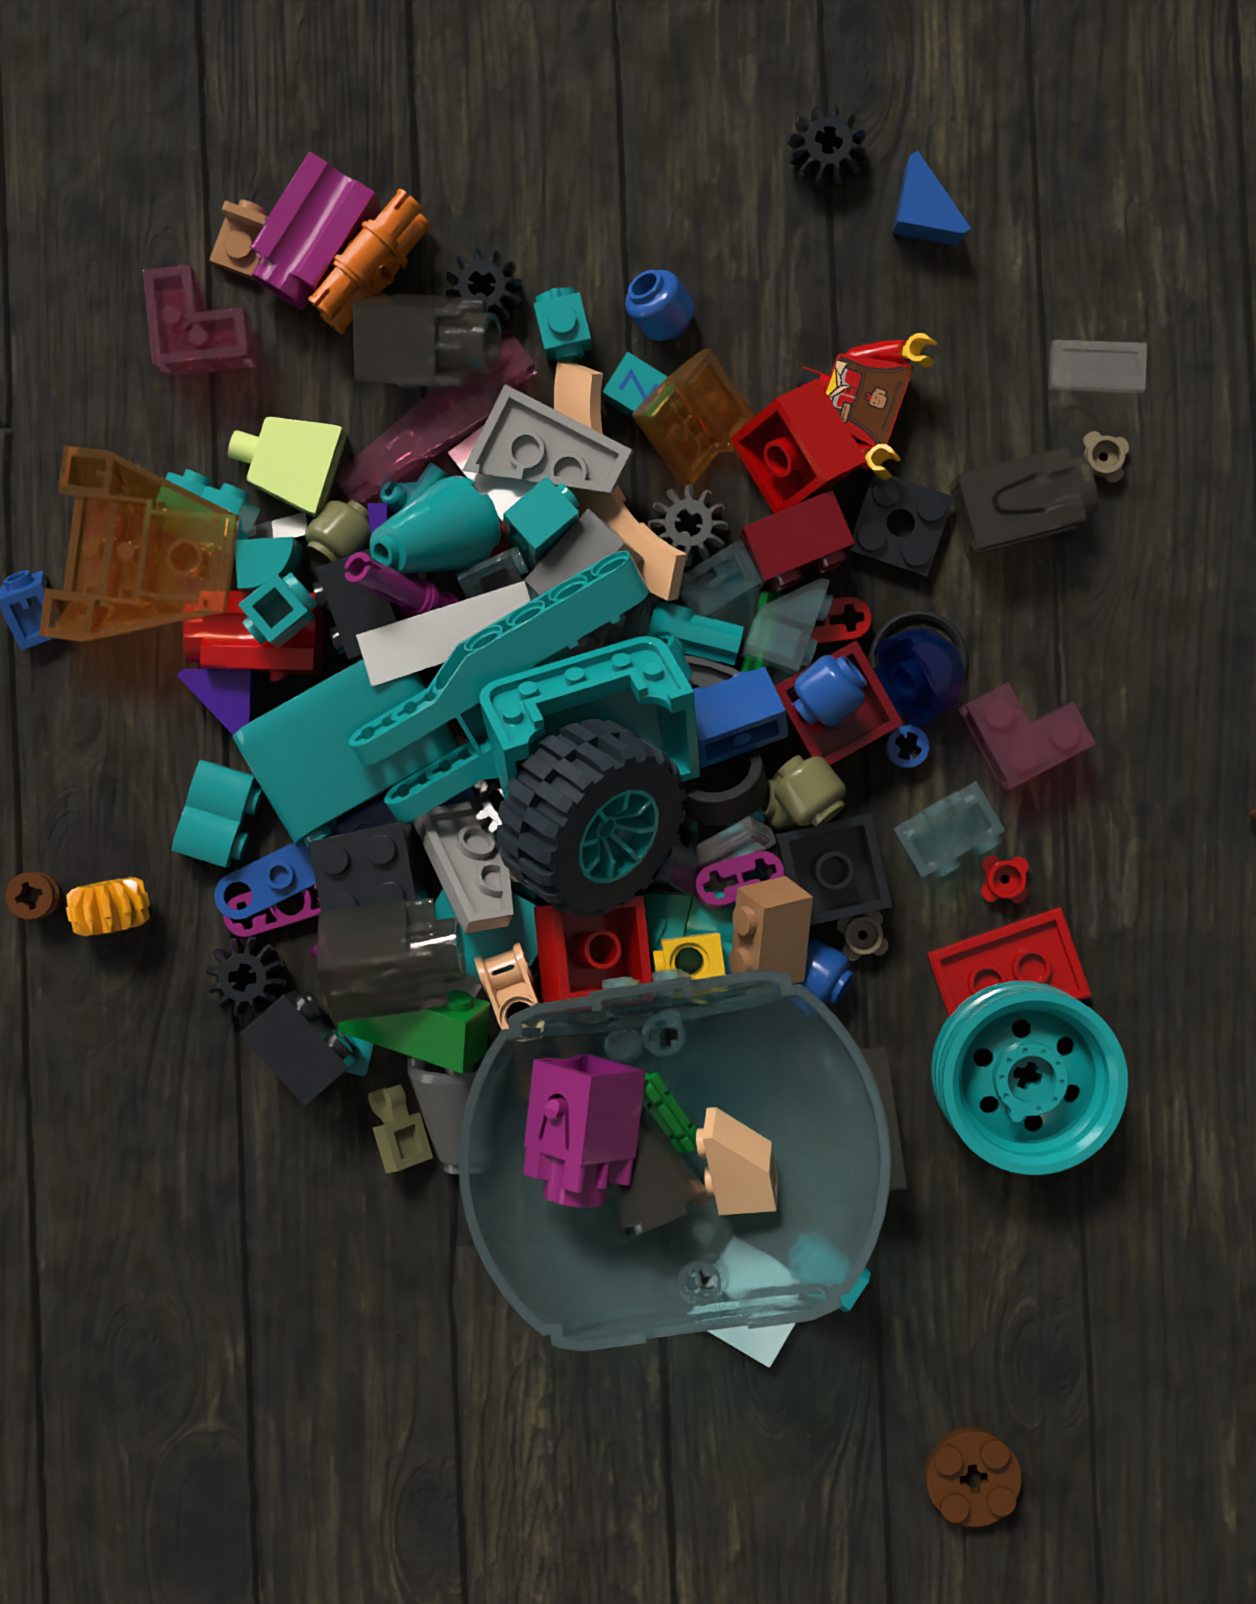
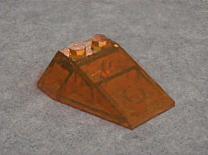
M64 445L58 493L75 498L63 590L45 588L39 636L91 642L226 613L240 516L114 452Z

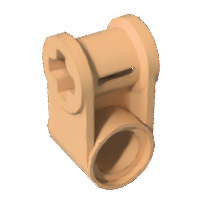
M520 941L514 943L511 950L484 959L482 956L475 957L474 961L487 997L491 1001L501 1029L509 1036L515 1038L527 1037L536 1032L542 1024L543 1010L533 984L534 978ZM511 965L515 966L512 970L494 975V972ZM519 1001L527 1003L534 1013L532 1024L522 1030L514 1028L508 1021L507 1016L511 1005Z

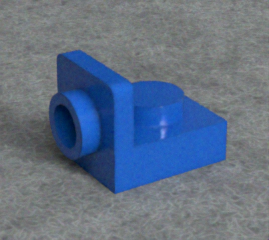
M23 570L3 580L4 585L0 587V609L20 650L65 634L66 627L46 587L47 577L43 570L33 574L29 570Z

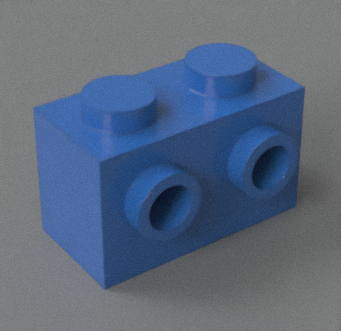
M765 666L753 671L739 672L728 680L708 687L693 689L700 768L789 737L786 710Z

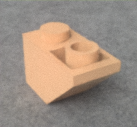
M717 1107L707 1108L704 1128H698L696 1132V1144L699 1158H707L708 1167H705V1188L708 1196H715L718 1214L730 1215L777 1211L779 1175L772 1142Z

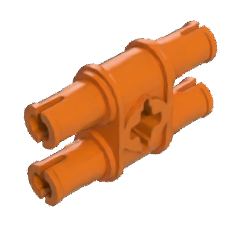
M402 189L397 190L396 195L374 221L369 219L361 224L362 230L354 240L349 241L347 248L340 256L336 254L334 257L335 261L332 263L335 267L315 293L308 298V301L321 312L319 314L320 317L332 328L334 326V329L342 335L367 303L373 305L374 302L377 303L380 300L379 294L387 285L393 282L398 271L406 269L408 262L406 256L424 234L432 228L431 223L420 214L423 210L422 206L412 196L407 198L408 194Z

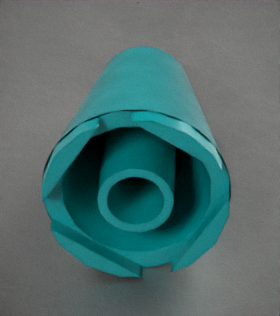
M454 475L441 479L374 530L370 538L371 556L376 561L402 574L476 569L491 560L489 556L492 549L499 545L501 538L500 519L494 503L487 493L481 495L472 486L475 482L470 478Z

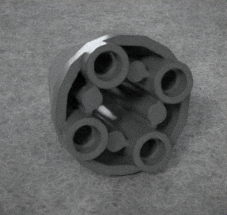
M488 1042L487 1054L463 1074L406 1055L408 1076L436 1155L440 1162H443L444 1171L450 1174H468L481 1168V1159L485 1156L503 1065L502 1045L497 1042Z

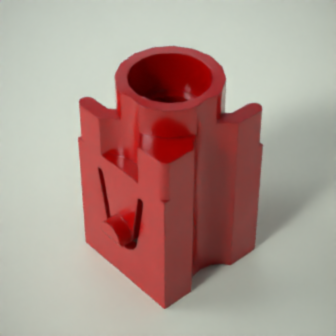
M202 591V601L187 602L183 621V645L186 661L200 662V667L203 669L253 671L257 674L270 675V682H282L289 675L323 676L325 610H322L320 605L311 610L316 617L278 648L268 640L261 645L242 623L248 616L238 604L254 591ZM310 593L318 603L315 593Z

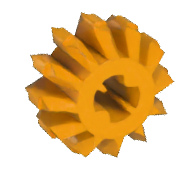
M136 877L118 878L72 889L66 895L68 921H71L73 933L81 936L100 935L126 930L131 927L140 926L150 918L148 892H145L143 880Z

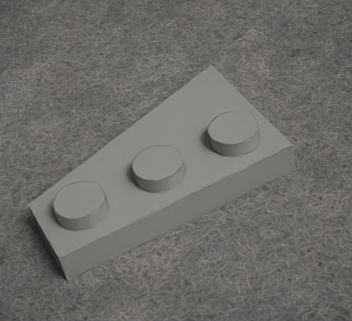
M470 801L437 806L424 815L412 820L464 934L509 926L514 914L510 872L504 866L499 851L501 846L498 845V841L492 839L488 830L489 827L483 829L480 827L475 817L478 813L473 811ZM492 802L493 809L498 813L497 803Z

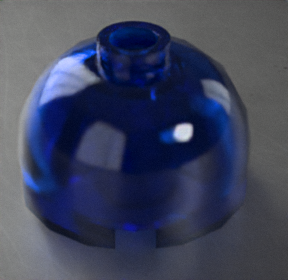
M925 628L909 629L883 639L875 647L873 656L880 653L879 666L873 668L898 715L904 713L909 718L914 719L908 724L912 726L927 725L942 717L960 699L965 685L964 664L959 651L942 634Z

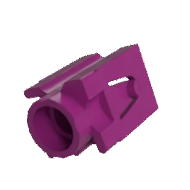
M309 152L250 247L257 252L256 257L260 259L252 273V277L280 299L298 309L304 310L309 302L308 298L310 295L312 296L334 270L335 267L332 263L335 261L334 257L336 254L340 256L345 251L349 241L354 240L362 230L361 224L364 221L367 222L369 219L374 221L382 212L375 192L357 180L343 175L328 162Z
M591 1054L573 1055V1058L534 1059L524 1142L526 1151L523 1174L535 1179L544 1180L543 1196L545 1199L565 1206L599 1207L607 1202L609 1184H631L633 1158H636L645 1070Z

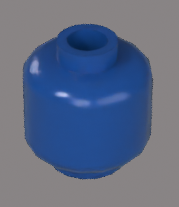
M647 270L637 275L629 285L625 301L627 314L647 338L654 341H664L677 338L687 330L694 315L695 304L692 296L675 274L669 270Z
M824 655L795 680L794 688L799 699L794 702V706L811 725L819 720L828 727H836L865 702L863 688L867 685V681L855 665L844 655H841L838 659L830 655Z
M809 939L805 979L803 982L785 986V989L814 1008H824L830 1003L836 1006L846 994L854 977V973L849 970V957L820 939Z

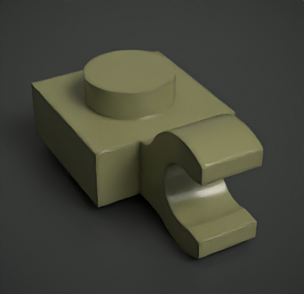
M401 1084L368 1093L371 1109L383 1121L382 1125L373 1127V1131L386 1174L403 1170L433 1158L420 1112L408 1114L406 1096Z

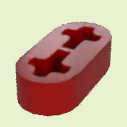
M855 597L800 602L787 609L781 620V630L787 641L796 646L848 642L859 639L867 632L871 624V613L865 602ZM847 606L851 607L853 614H861L862 621L854 626L853 632H847L845 624L830 625L829 618L841 616L844 613V607ZM798 612H805V616L809 620L822 619L823 626L810 628L807 637H800L799 630L791 629L789 624L797 619Z

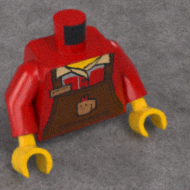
M923 333L914 334L908 340L879 341L850 348L845 354L837 355L830 375L803 366L796 386L798 388L815 379L819 380L867 460L860 468L872 469L882 480H888L892 475L885 468L881 467V464L887 459L900 461V457L887 444L914 366L908 365V363L912 360L923 368H929L934 364V360L930 357L920 356L923 347L937 345L936 341Z

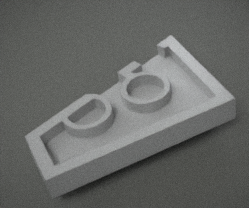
M505 384L462 471L536 483L541 482L547 476L556 486L563 483L569 488L613 494L634 451Z

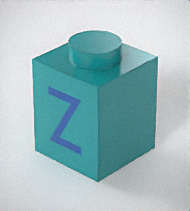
M629 352L626 353L602 391L603 402L648 430H651L656 420L664 424L678 402V399L672 396L675 392L676 382Z

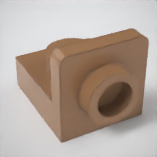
M240 200L238 205L224 201L221 210L226 217L209 261L216 267L256 281L252 277V273L260 259L256 257L257 252L250 247L268 218L266 216L267 211L263 207L247 200Z

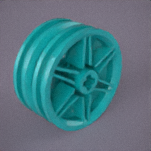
M1019 980L985 987L977 991L976 994L966 998L956 1007L957 1009L947 1018L937 1036L931 1059V1080L934 1095L942 1114L973 1152L988 1163L1010 1172L1026 1175H1043L1060 1172L1076 1166L1091 1157L1105 1144L1116 1129L1125 1108L1128 1093V1071L1117 1037L1108 1024L1095 1011L1054 986L1034 981ZM1017 1019H1024L1029 1023L1022 1037L1015 1036L1012 1031L1013 1022ZM1069 1037L1072 1040L1073 1048L1070 1053H1058L1057 1042L1059 1039ZM981 1048L988 1049L992 1054V1061L977 1065L973 1058L976 1050ZM1028 1066L1033 1070L1030 1078L1022 1076L1019 1079L1014 1074L1017 1067L1025 1068ZM1071 1084L1076 1085L1079 1089L1077 1098L1071 1102L1065 1101L1063 1097L1066 1094L1067 1086ZM986 1096L996 1098L991 1113L983 1112L980 1108V1102ZM1037 1115L1041 1117L1042 1123L1040 1127L1035 1130L1025 1128L1024 1122L1026 1117Z

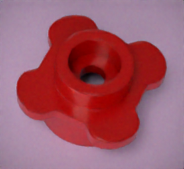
M991 855L983 860L982 869L985 872V885L981 888V895L986 901L994 902L998 898H1008L1014 903H1020L1026 899L1028 890L1025 887V873L1028 871L1029 865L1024 858L1016 856L1012 860H1000L997 856ZM1002 875L1009 877L1008 883L1003 884L1000 878Z

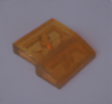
M703 349L680 366L632 414L679 483L687 485L695 483L718 452H732L735 447L729 438L755 417L711 349Z

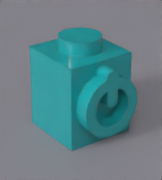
M571 287L552 288L550 291L536 296V303L533 304L546 361L555 359L557 361H573L583 357L584 352L592 351L591 336L580 292L576 293L575 289Z
M290 572L284 578L275 573L238 605L248 616L242 623L261 645L268 640L279 648L316 617L311 610L319 604L296 576Z

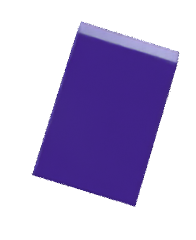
M183 669L177 674L183 683L233 735L243 726L257 719V673L245 670Z

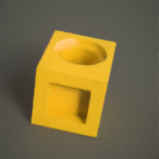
M718 932L660 939L662 950L653 951L656 980L665 979L668 990L726 982L721 937ZM692 947L697 949L701 955V966L693 974H682L675 967V957L681 949Z

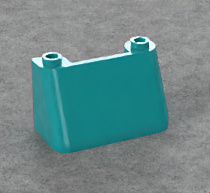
M650 636L636 637L506 676L488 683L479 695L482 715L505 801L509 794L506 787L511 777H518L519 772L523 768L520 763L524 759L529 758V754L534 755L540 749L539 743L549 735L558 736L560 728L567 725L581 724V721L592 719L611 720L619 723L669 755L670 760L677 765L683 782L700 777L694 691L668 646L658 638Z
M362 659L251 721L233 735L235 744L297 848L306 844L308 849H310L308 841L332 837L334 834L331 828L337 824V818L392 788L399 782L460 747L447 723L386 759L369 766H363L349 746L350 737L359 728L427 689L418 671L371 686L366 666Z

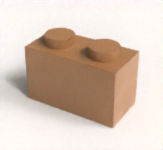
M786 876L737 887L736 907L732 916L734 930L732 951L729 954L730 972L756 994L803 982L805 979L813 896Z

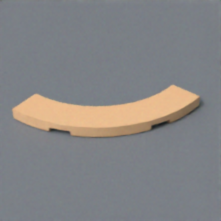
M568 360L557 361L554 383V410L603 434L601 423L603 373ZM618 484L613 494L569 488L579 502L577 509L581 516L587 509H590L601 520L608 523L643 557L636 566L650 592L667 601L678 599L687 554L659 538L644 522L638 523L625 506L626 498Z

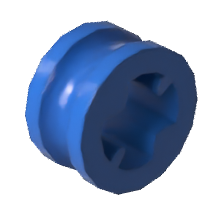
M912 725L901 726L893 730L885 742V753L889 761L900 768H912L921 764L929 752V740L926 734L920 728ZM907 734H910L916 738L914 746L919 752L915 758L910 754L907 756V760H904L898 756L900 748L895 744V741L899 735L902 739H906Z

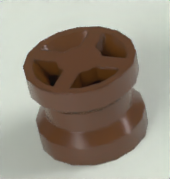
M43 872L21 873L14 877L7 886L5 894L6 904L10 911L19 918L27 920L46 918L53 914L60 906L62 899L61 887L50 874ZM28 884H29V886L31 887V889L28 891V895H26V892H27V890L29 889V887H28Z

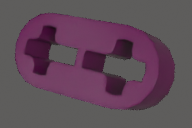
M757 851L713 863L704 867L698 874L694 896L698 903L706 909L723 910L736 906L737 887L761 882L759 879L744 882L742 878L752 874L757 863H761L764 870L772 869L774 874L768 880L784 876V866L777 856L767 851ZM710 876H716L717 881L720 883L730 880L735 882V885L724 889L722 898H716L714 892L706 893L704 890L710 881Z

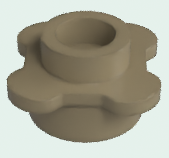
M1096 431L1088 433L1083 438L1085 451L1083 459L1077 464L1078 472L1086 478L1096 475L1104 477L1109 483L1119 481L1124 475L1121 466L1124 463L1125 454L1129 451L1128 442L1123 437L1101 436ZM1100 453L1107 455L1106 461L1099 459Z
M878 911L868 912L862 916L838 919L837 929L842 933L845 944L842 948V953L846 954L849 960L855 961L861 955L870 953L880 956L886 952L888 941L883 938V931L880 926L883 922V917ZM862 930L867 933V937L863 940L858 937V933Z

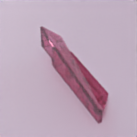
M503 330L336 473L335 478L348 500L356 501L359 504L380 492L385 483L389 481L396 482L466 439L485 425L504 385L506 384L513 388L536 374L534 362L510 330Z

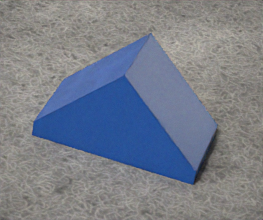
M917 150L910 155L904 169L892 234L958 246L965 241L971 227Z

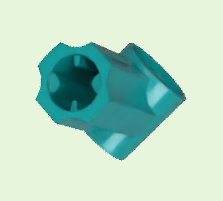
M656 601L647 636L661 630H669L672 632L684 656L688 655L713 660L734 667L744 627L696 615V611L680 605Z

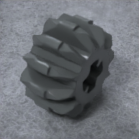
M692 485L685 486L684 500L681 501L673 489L668 490L666 497L671 507L669 508L663 503L655 502L653 511L663 519L648 521V528L653 532H664L658 536L659 538L687 554L684 567L691 566L692 552L695 551L703 563L708 562L710 555L705 544L715 550H721L724 544L719 537L712 533L728 531L727 522L712 520L724 512L723 504H715L707 508L706 505L709 503L712 495L708 490L701 494L699 501L693 500L694 489ZM686 516L690 522L696 519L699 521L700 524L696 526L695 536L691 537L687 531L679 533L676 528L680 527V517Z

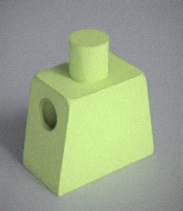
M266 417L259 437L238 430L234 431L228 447V457L251 464L247 474V481L253 487L315 518L327 503L347 434L342 427L337 425Z

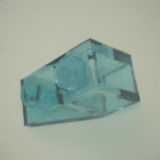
M819 578L759 607L752 621L741 657L793 675L799 672L801 665L809 667L818 640L810 638L816 620L825 622L833 600V595L826 593L830 581Z

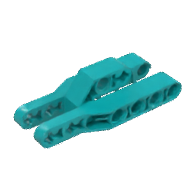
M618 551L602 558L458 643L427 689L365 724L350 737L349 746L363 766L373 765L386 759L455 717L468 737L469 742L399 782L387 792L384 802L396 821L404 823L412 821L481 780L499 778L482 715L479 697L481 690L494 680L572 657L566 646L569 649L579 645L577 643L578 639L609 621L613 625L621 620L619 615L643 601L648 593H650V590L628 551ZM661 630L648 635L662 640L668 646L683 674L689 681L693 675L692 670L672 632Z

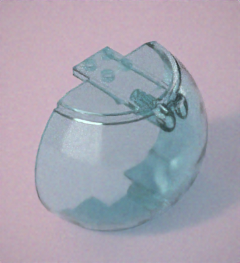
M682 969L664 970L652 973L653 982L640 984L639 980H632V977L603 980V990L589 992L590 996L535 1004L508 1018L509 1029L501 1030L487 1051L474 1078L465 1105L460 1131L458 1160L460 1191L471 1236L487 1272L502 1295L518 1314L542 1336H551V1344L553 1346L584 1352L643 1344L658 1337L748 1325V1329L798 1323L815 1320L842 1306L841 1295L849 1294L864 1271L877 1243L885 1217L891 1169L889 1131L880 1093L873 1074L858 1045L844 1025L821 1000L801 984H792L790 974L759 969L696 979L689 976L688 972H683ZM670 1029L677 1030L678 1032L677 1040H670L672 1046H669L665 1039V1035ZM591 1054L645 1070V1073L649 1072L652 1074L657 1072L668 1086L666 1092L672 1091L690 1117V1124L694 1123L697 1129L704 1128L706 1109L717 1107L770 1140L773 1145L779 1175L777 1211L719 1215L715 1196H708L706 1193L705 1167H708L707 1158H699L698 1151L691 1154L687 1152L679 1153L670 1141L671 1135H666L647 1108L648 1102L644 1103L643 1101L636 1158H633L631 1184H609L607 1202L599 1207L565 1206L545 1199L543 1196L544 1180L535 1179L523 1174L526 1151L524 1142L534 1059L573 1058V1055ZM702 1271L705 1277H713L714 1284L712 1286L706 1287L701 1283L700 1276Z

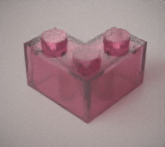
M191 265L143 270L152 365L164 377L257 367L252 320L243 307L204 311L201 279Z
M1009 682L958 708L1002 791L1012 789L1096 744L1074 702L1062 705L1030 722Z

